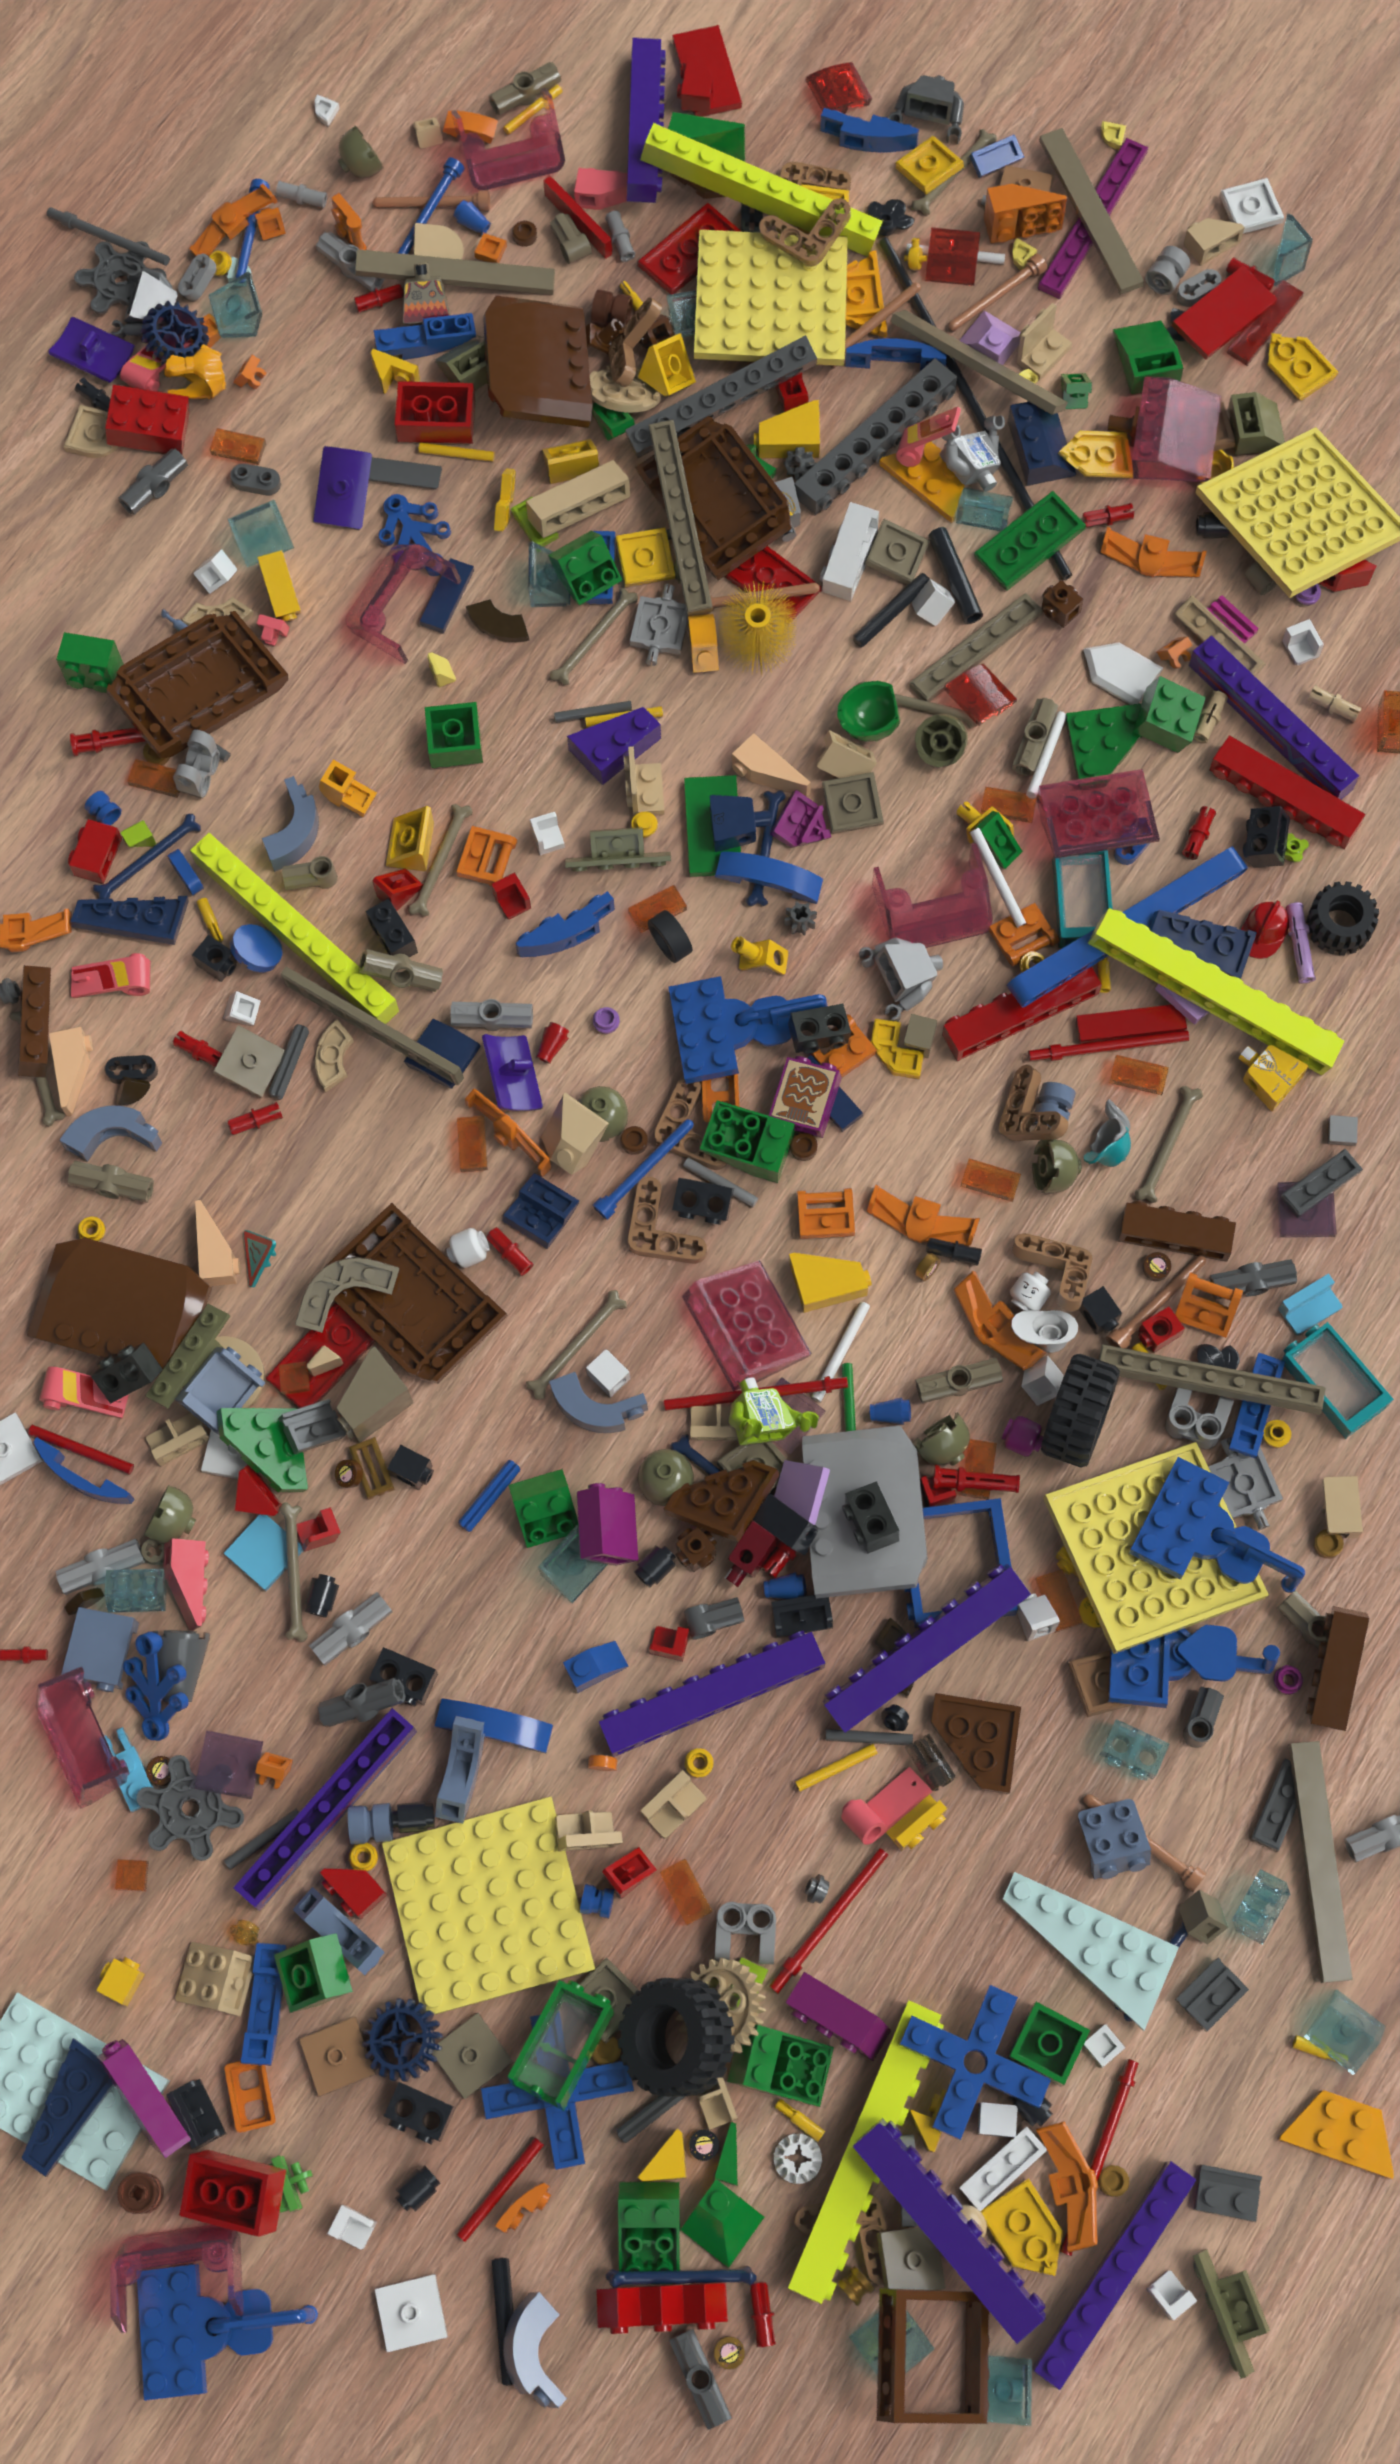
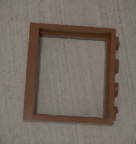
M879 2288L877 2421L889 2423L988 2424L990 2311L973 2291ZM907 2300L966 2301L965 2413L905 2412Z

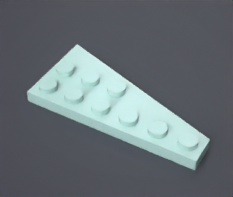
M1014 1872L1003 1901L1144 2031L1179 1947Z

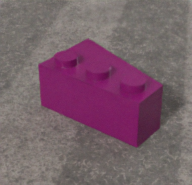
M806 1972L803 1973L786 2001V2004L793 2009L792 2016L805 2024L810 2020L817 2025L815 2030L829 2039L833 2035L841 2040L840 2045L853 2054L858 2051L874 2061L892 2031L878 2016Z

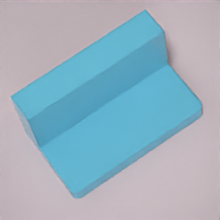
M1329 1273L1282 1301L1278 1308L1296 1335L1302 1334L1342 1309V1304L1331 1290L1335 1282Z

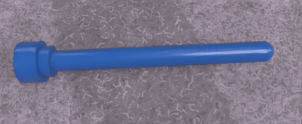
M448 157L443 165L444 175L415 223L426 224L451 181L460 178L465 169L460 161ZM415 224L397 253L408 254L414 245Z
M253 179L250 183L249 193L260 188L259 185L264 184L270 190V185L263 179ZM260 210L248 216L247 221L249 225L245 229L235 275L236 279L240 282L246 276L257 226L255 214H258Z
M690 1119L685 1120L609 1196L599 1197L592 1204L594 1209L603 1218L608 1220L615 1213L616 1204L693 1128V1121Z

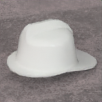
M1055 1310L1022 1311L1014 1316L1011 1325L1014 1333L1020 1339L1035 1344L1046 1353L1060 1351L1078 1332V1323L1069 1313Z

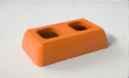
M738 1074L724 1076L729 1080V1089L727 1091H713L711 1089L712 1079L702 1081L703 1120L709 1124L712 1115V1105L717 1100L739 1107Z
M241 2061L227 2064L224 2070L236 2131L242 2133L273 2125L276 2119L265 2065L241 2064ZM256 2070L259 2077V2086L242 2090L239 2075L242 2072ZM262 2100L265 2116L248 2120L245 2104Z

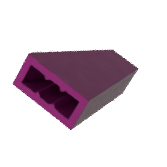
M122 2039L119 2042L114 2040L104 2046L102 2049L103 2053L97 2056L99 2062L151 2146L164 2158H167L191 2140L130 2045Z

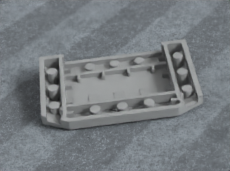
M899 1425L803 1436L804 1464L830 1469L816 1524L812 1525V1527L818 1530L816 1537L810 1545L812 1578L816 1599L916 1588L918 1578L926 1565L928 1556L918 1453L902 1427ZM877 1481L899 1528V1542L867 1554L864 1545H858L853 1533L856 1527L852 1520L847 1521L842 1505L845 1504V1493ZM860 1503L857 1505V1507L859 1509L866 1510L870 1508L871 1505L868 1503ZM872 1527L868 1532L876 1535L881 1533L882 1530L878 1527Z

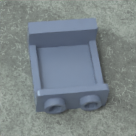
M216 1347L175 1398L179 1404L218 1435L216 1411L220 1408H242L253 1392L265 1384L260 1378L262 1373L250 1364L246 1367L239 1361L241 1356L230 1347L226 1349Z
M78 1607L61 1675L69 1679L68 1684L85 1687L86 1683L97 1685L96 1689L113 1693L114 1688L122 1690L123 1664L127 1658L132 1634H137L139 1622L133 1617Z

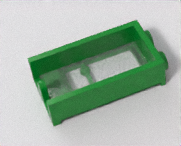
M559 1980L508 2075L511 2085L562 2111L565 2110L569 2098L606 2027L615 2014L609 1999L597 1993L591 1996L583 1992L584 1987L571 1980L568 1983Z

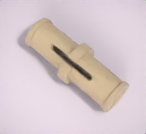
M1316 685L1307 701L1327 709L1328 713L1333 714L1334 712L1353 723L1362 707L1342 699L1341 695L1336 694L1335 696Z
M1213 691L1206 709L1201 711L1200 721L1193 737L1196 741L1207 743L1214 726L1220 722V713L1228 699L1227 695L1223 692ZM1213 711V714H1212V716H1211V718H1210V720H1209V723L1207 724V721H1208V719H1209V717H1210V714H1211V712Z

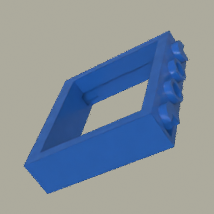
M1001 1498L923 1508L924 1519L988 1512L996 1564H1001L1002 1566L1008 1564L1011 1566ZM919 1582L916 1588L904 1589V1592H909L911 1603H906L908 1620H913L914 1628H918L917 1625L928 1616L935 1618L943 1612L923 1613ZM1018 1605L1002 1617L1016 1615L1018 1612Z

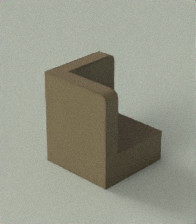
M911 1014L904 1045L924 1050L923 1057L929 1058L937 1020Z
M1198 1890L1179 1906L1187 1933L1207 1945L1228 1928L1220 1902L1201 1890Z

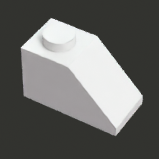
M1036 1593L1031 1594L1018 1604L1017 1615L1027 1641L1055 1632L1060 1620L1045 1595L1037 1597Z

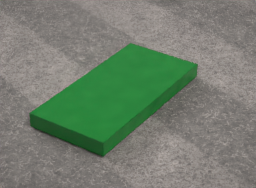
M1051 491L975 551L974 557L1008 591L1086 529V524L1054 491Z
M736 775L684 778L690 877L715 876L721 852H741V846L715 852L710 813V795L738 796Z

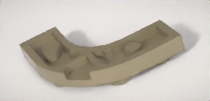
M361 1257L345 1258L327 1265L308 1284L295 1325L323 1332L329 1308L335 1296L342 1290L353 1286L367 1287L392 1295L399 1267Z

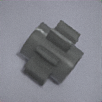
M798 447L795 451H788V457L783 462L788 471L787 475L795 474V480L800 479L816 464L812 457L813 452H805L804 447Z
M795 901V906L792 909L786 908V915L788 917L784 919V925H791V934L797 932L805 936L809 928L815 929V922L813 920L817 918V912L810 911V903L799 904L798 901Z

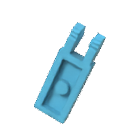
M121 1727L117 1730V1736L125 1751L116 1755L113 1744L107 1736L100 1738L109 1757L107 1759L127 1805L133 1813L142 1808L137 1803L138 1792L144 1787H154L147 1777L146 1769L136 1748L132 1746L127 1733Z

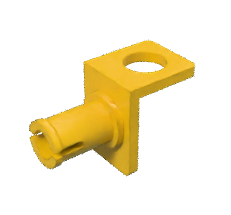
M967 801L963 803L966 808L960 805L957 809L956 814L969 824L966 831L967 840L970 844L974 842L970 832L975 830V827L991 811L998 812L993 806L984 814L978 812ZM999 812L1014 836L1013 824Z
M740 936L732 941L731 950L741 955L739 969L747 970L767 966L780 975L786 973L788 950L768 939L750 943ZM775 951L779 953L781 958L779 966L774 961Z

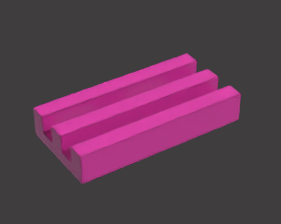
M1223 595L1218 598V601H1214L1209 608L1207 607L1244 644L1258 632L1259 628ZM1216 611V612L1226 621V623H1227L1230 627H1228V626H1227L1217 615H1215L1213 612ZM1231 628H1234L1243 638H1240Z

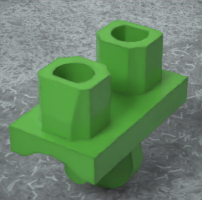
M279 2155L272 2158V2163L268 2165L286 2169L279 2213L289 2210L290 2212H295L302 2209L303 2206L295 2184L298 2185L301 2194L308 2192L309 2188L306 2180L313 2176L312 2171L302 2172L301 2166L297 2162L290 2165L294 2177H292L284 2156Z

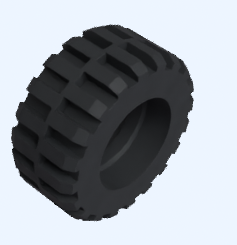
M1083 1354L1073 1355L1061 1382L1041 1444V1451L1044 1455L1080 1468L1088 1465L1118 1382L1120 1371L1115 1365Z
M659 1978L654 1982L642 1985L641 1991H636L631 1996L630 2000L632 2003L626 2004L622 2013L625 2015L624 2020L619 2022L618 2028L621 2031L618 2047L622 2048L623 2055L620 2057L623 2065L629 2067L627 2073L631 2079L638 2080L637 2085L644 2091H650L652 2095L666 2097L699 2095L704 2093L706 2089H711L718 2082L716 2078H722L727 2071L725 2067L726 2062H731L733 2052H730L731 2044H735V2035H732L731 2027H734L733 2019L727 2015L729 2008L726 2002L719 2001L720 1994L714 1988H709L707 1983L687 1978ZM676 2010L683 2017L688 2032L685 2053L677 2064L668 2054L665 2043L666 2026Z

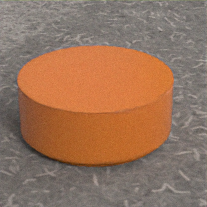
M591 1755L588 1759V1768L600 1771H616L617 1759L605 1755Z

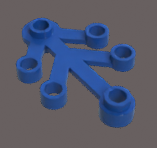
M394 494L389 496L384 502V510L388 518L385 528L379 532V539L385 546L392 545L395 541L394 531L398 519L400 520L403 528L398 546L391 552L393 562L397 565L406 563L408 559L407 550L412 539L425 558L424 566L427 573L431 576L443 574L446 568L443 557L432 551L421 533L446 539L451 535L449 524L445 521H440L437 524L413 521L408 515L424 516L427 520H434L439 514L436 504L432 502L424 505L408 503L407 498L403 495ZM395 504H400L398 507H392ZM434 509L433 513H426L427 510ZM441 528H447L445 532H439ZM385 535H391L389 539H383ZM397 554H404L401 558H395ZM438 560L436 564H430L432 561Z
M147 1632L139 1635L135 1643L138 1653L146 1657L147 1678L142 1673L143 1663L138 1657L125 1660L123 1664L124 1671L136 1683L126 1689L125 1695L127 1700L134 1704L145 1719L142 1723L144 1735L149 1740L161 1741L169 1734L168 1722L177 1712L187 1708L189 1704L187 1696L182 1692L170 1696L169 1704L163 1711L161 1709V1700L175 1684L184 1681L187 1674L185 1668L177 1664L168 1668L167 1675L159 1683L157 1653L160 1651L163 1642L159 1634ZM145 1696L149 1700L150 1707L143 1700Z

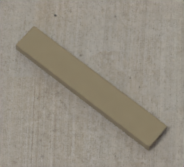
M1027 593L1023 594L910 682V687L922 700L930 702L1041 616L1042 609Z

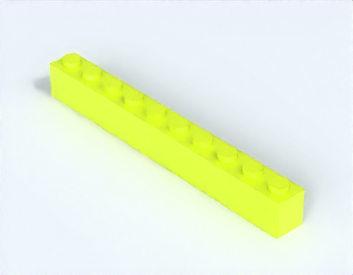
M655 123L651 127L640 159L763 213L776 216L808 232H811L828 205L833 201L828 197ZM850 207L851 218L839 236L848 237V249L868 257L882 221ZM843 208L841 210H835L836 217L839 213L844 214ZM824 227L819 231V235L830 236L833 230L830 227Z
M208 833L190 850L195 864L352 1005L385 1024L399 1012L396 999L369 975L360 973L359 966L213 835Z
M1109 908L1100 918L1088 942L1089 945L1268 1046L1273 1045L1306 1063L1309 1069L1321 1076L1333 1067L1343 1046L1344 1040L1339 1038L1335 1032L1314 1024L1312 1019L1296 1014L1287 1005L1273 1001L1264 992L1250 988L1241 979L1229 976L1220 971L1218 966L1197 958L1195 953L1181 949L1174 945L1169 938L1158 936L1151 932L1144 924L1135 923L1128 919L1121 911Z
M908 2000L788 2287L789 2290L822 2305L824 2299L831 2300L837 2283L832 2281L836 2269L843 2271L849 2256L848 2253L844 2252L848 2240L855 2242L861 2224L856 2221L860 2211L867 2213L873 2195L868 2193L872 2182L879 2184L880 2181L878 2176L853 2148V2145L882 2118L887 2123L892 2121L895 2125L903 2126L909 2109L904 2107L908 2096L915 2097L921 2082L916 2079L920 2068L926 2070L930 2061L929 2058L899 2045L911 2016L940 2029L944 2027L943 2024L939 2023L942 2015Z

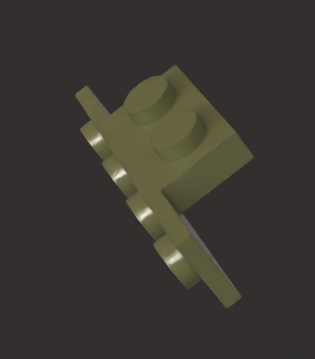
M643 827L590 830L592 857L566 858L565 866L566 868L571 867V871H585L587 866H598L599 870L613 869V865L624 864V868L640 867V863L650 862V866H664L666 861H671V852L644 853Z
M207 1304L146 1394V1397L169 1409L181 1389L187 1385L215 1348H224L215 1339L230 1318V1315Z
M1206 2249L1193 2256L1195 2260L1193 2263L1194 2270L1206 2288L1205 2298L1211 2310H1214L1218 2319L1217 2329L1223 2341L1227 2342L1230 2350L1229 2360L1234 2371L1239 2373L1240 2378L1243 2379L1255 2371L1243 2341L1266 2334L1270 2329L1247 2270L1219 2279Z

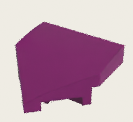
M798 790L791 793L770 832V835L791 848L831 838L830 830L826 829L822 814L824 810L823 805L818 806Z

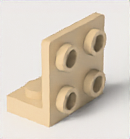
M1053 303L1047 309L1043 308L1037 314L1035 321L1031 325H1026L1019 335L1020 344L1017 349V365L1024 370L1030 369L1038 376L1039 381L1072 348V342L1053 329L1057 308Z
M634 746L628 747L629 756H624L627 808L633 807V817L640 812L665 815L661 763L635 765Z
M192 1942L188 1950L175 2000L241 2017L253 1973L255 1957L234 1950Z

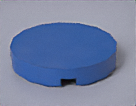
M242 925L234 932L230 940V950L234 958L240 964L243 962L248 965L247 969L261 973L271 971L279 964L283 955L282 945L277 937L269 930L258 925Z

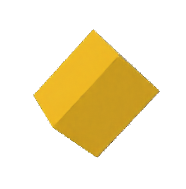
M681 333L650 346L638 378L664 396H669L696 383Z
M591 439L542 449L550 484L572 480L599 466L598 451Z
M424 806L394 818L386 866L418 871L427 870L434 829V820L430 807Z
M678 2128L638 2176L640 2180L650 2182L687 2178L683 2133Z

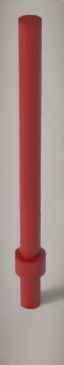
M1186 1030L1067 1046L1054 1044L1049 1045V1048L1028 1050L1029 1061L1043 1059L1056 1061L1062 1060L1066 1056L1189 1041V1032Z
M878 1849L793 1957L789 1956L782 1964L783 1969L769 1985L775 1993L778 1994L792 1976H797L802 1969V1963L889 1855L883 1849Z

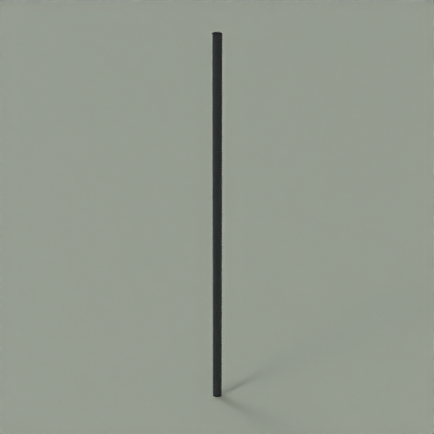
M887 237L882 238L879 244L906 290L913 283ZM917 293L910 300L919 317L936 327L921 297ZM946 354L947 368L957 376L956 384L981 430L989 434L984 425L987 418L955 359ZM999 441L998 455L1001 461L1000 465L1027 511L1034 506V503ZM1057 551L1051 558L1063 580H1067L1073 574L1061 552Z

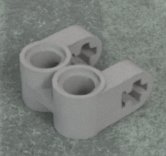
M193 730L187 742L189 750L186 756V764H179L177 766L173 779L178 791L204 798L210 787L211 776L215 774L218 768L220 752L211 735L200 730Z
M1177 1388L1165 1421L1166 1432L1176 1439H1190L1196 1442L1199 1448H1213L1224 1431L1234 1400L1220 1396L1213 1414H1200L1192 1406L1188 1405L1192 1390ZM1175 1418L1185 1419L1187 1425L1178 1424ZM1207 1427L1211 1429L1214 1435L1205 1434L1201 1428Z
M728 1902L722 1905L717 1914L715 1960L719 1961L720 1958L730 1960L731 1935L747 1934L760 1936L759 1964L774 1965L776 1915L774 1910L766 1904ZM733 1910L739 1913L740 1922L735 1926L727 1925L723 1920L726 1912ZM759 1912L766 1913L770 1918L769 1924L764 1928H759L753 1923V1917Z

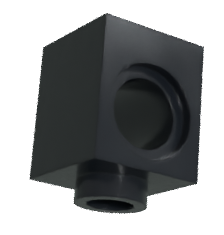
M209 935L192 954L196 965L220 982L226 976H230L237 966V960L234 958L231 950ZM215 957H223L218 963L211 962Z
M1104 1286L1084 1297L1079 1309L1096 1335L1102 1331L1108 1333L1119 1325L1118 1321L1122 1315L1121 1310Z
M403 1445L399 1446L387 1468L390 1476L417 1490H420L423 1484L427 1485L434 1473L430 1459Z

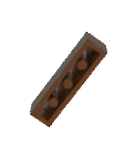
M23 966L18 1076L42 1078L46 1076L51 967Z
M1141 1201L1127 1202L1123 1211L1118 1242L1193 1256L1202 1255L1205 1258L1227 1262L1232 1253L1236 1222H1231L1228 1218L1222 1216L1204 1217L1201 1213L1195 1211L1177 1212L1174 1208L1168 1206L1150 1207Z
M1332 1606L1331 1613H1326L1323 1630H1327L1326 1640L1319 1643L1317 1658L1321 1659L1319 1670L1314 1669L1311 1686L1315 1687L1314 1697H1308L1305 1714L1310 1715L1311 1724L1346 1731L1370 1619L1365 1612Z

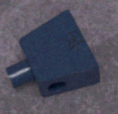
M710 795V813L715 852L754 843L756 841V827L771 826L770 811L754 812L753 799L751 797Z

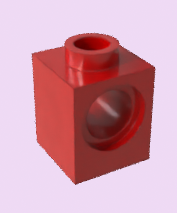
M1170 1306L1142 1322L1138 1330V1336L1142 1344L1146 1348L1150 1347L1153 1353L1181 1337L1185 1328ZM1160 1326L1166 1331V1335L1158 1336L1153 1332L1152 1328Z

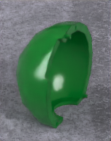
M868 681L856 685L843 695L838 704L837 717L842 728L851 737L864 742L880 741L890 736L901 723L893 686L886 682Z

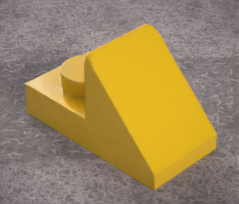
M372 349L373 367L384 394H386L393 380L397 382H420L417 365Z
M945 2089L941 2090L940 2095L935 2093L929 2108V2111L934 2113L932 2118L909 2110L927 2151L932 2153L935 2152L941 2132L932 2128V2125L947 2091Z

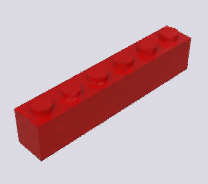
M1230 735L1214 756L1209 769L1218 779L1230 782L1242 793H1249L1257 798L1261 804L1267 807L1281 806L1290 817V820L1297 821L1309 832L1317 833L1326 838L1331 845L1340 846L1343 849H1346L1366 815Z
M1090 967L1023 1008L1012 993L1008 995L1007 993H1002L995 997L993 1002L985 1006L979 1004L973 1007L966 1015L961 1017L956 1015L948 1019L943 1026L942 1036L956 1061H960L1099 995L1102 984L1093 968Z

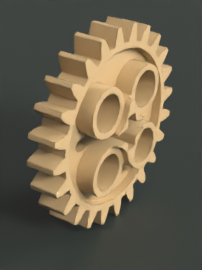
M720 1958L719 1961L711 1959L709 1966L699 1965L700 1974L691 1971V1977L694 1980L707 1983L709 1988H714L715 1990L719 1984L717 1991L721 1996L719 2001L726 2002L729 2008L727 2015L732 2017L734 2027H731L732 2035H735V2044H731L730 2052L741 2053V2043L750 2046L751 2042L748 2036L750 2034L758 2036V2032L754 2028L755 2024H763V2021L758 2018V2013H763L766 2009L760 2007L759 2002L766 1999V1997L757 1994L763 1986L760 1983L754 1982L757 1975L749 1972L748 1966L724 1958ZM679 2015L676 2017V2020L684 2022V2024L680 2027L679 2032L687 2034L684 2039V2041L687 2043V2027L683 2017Z

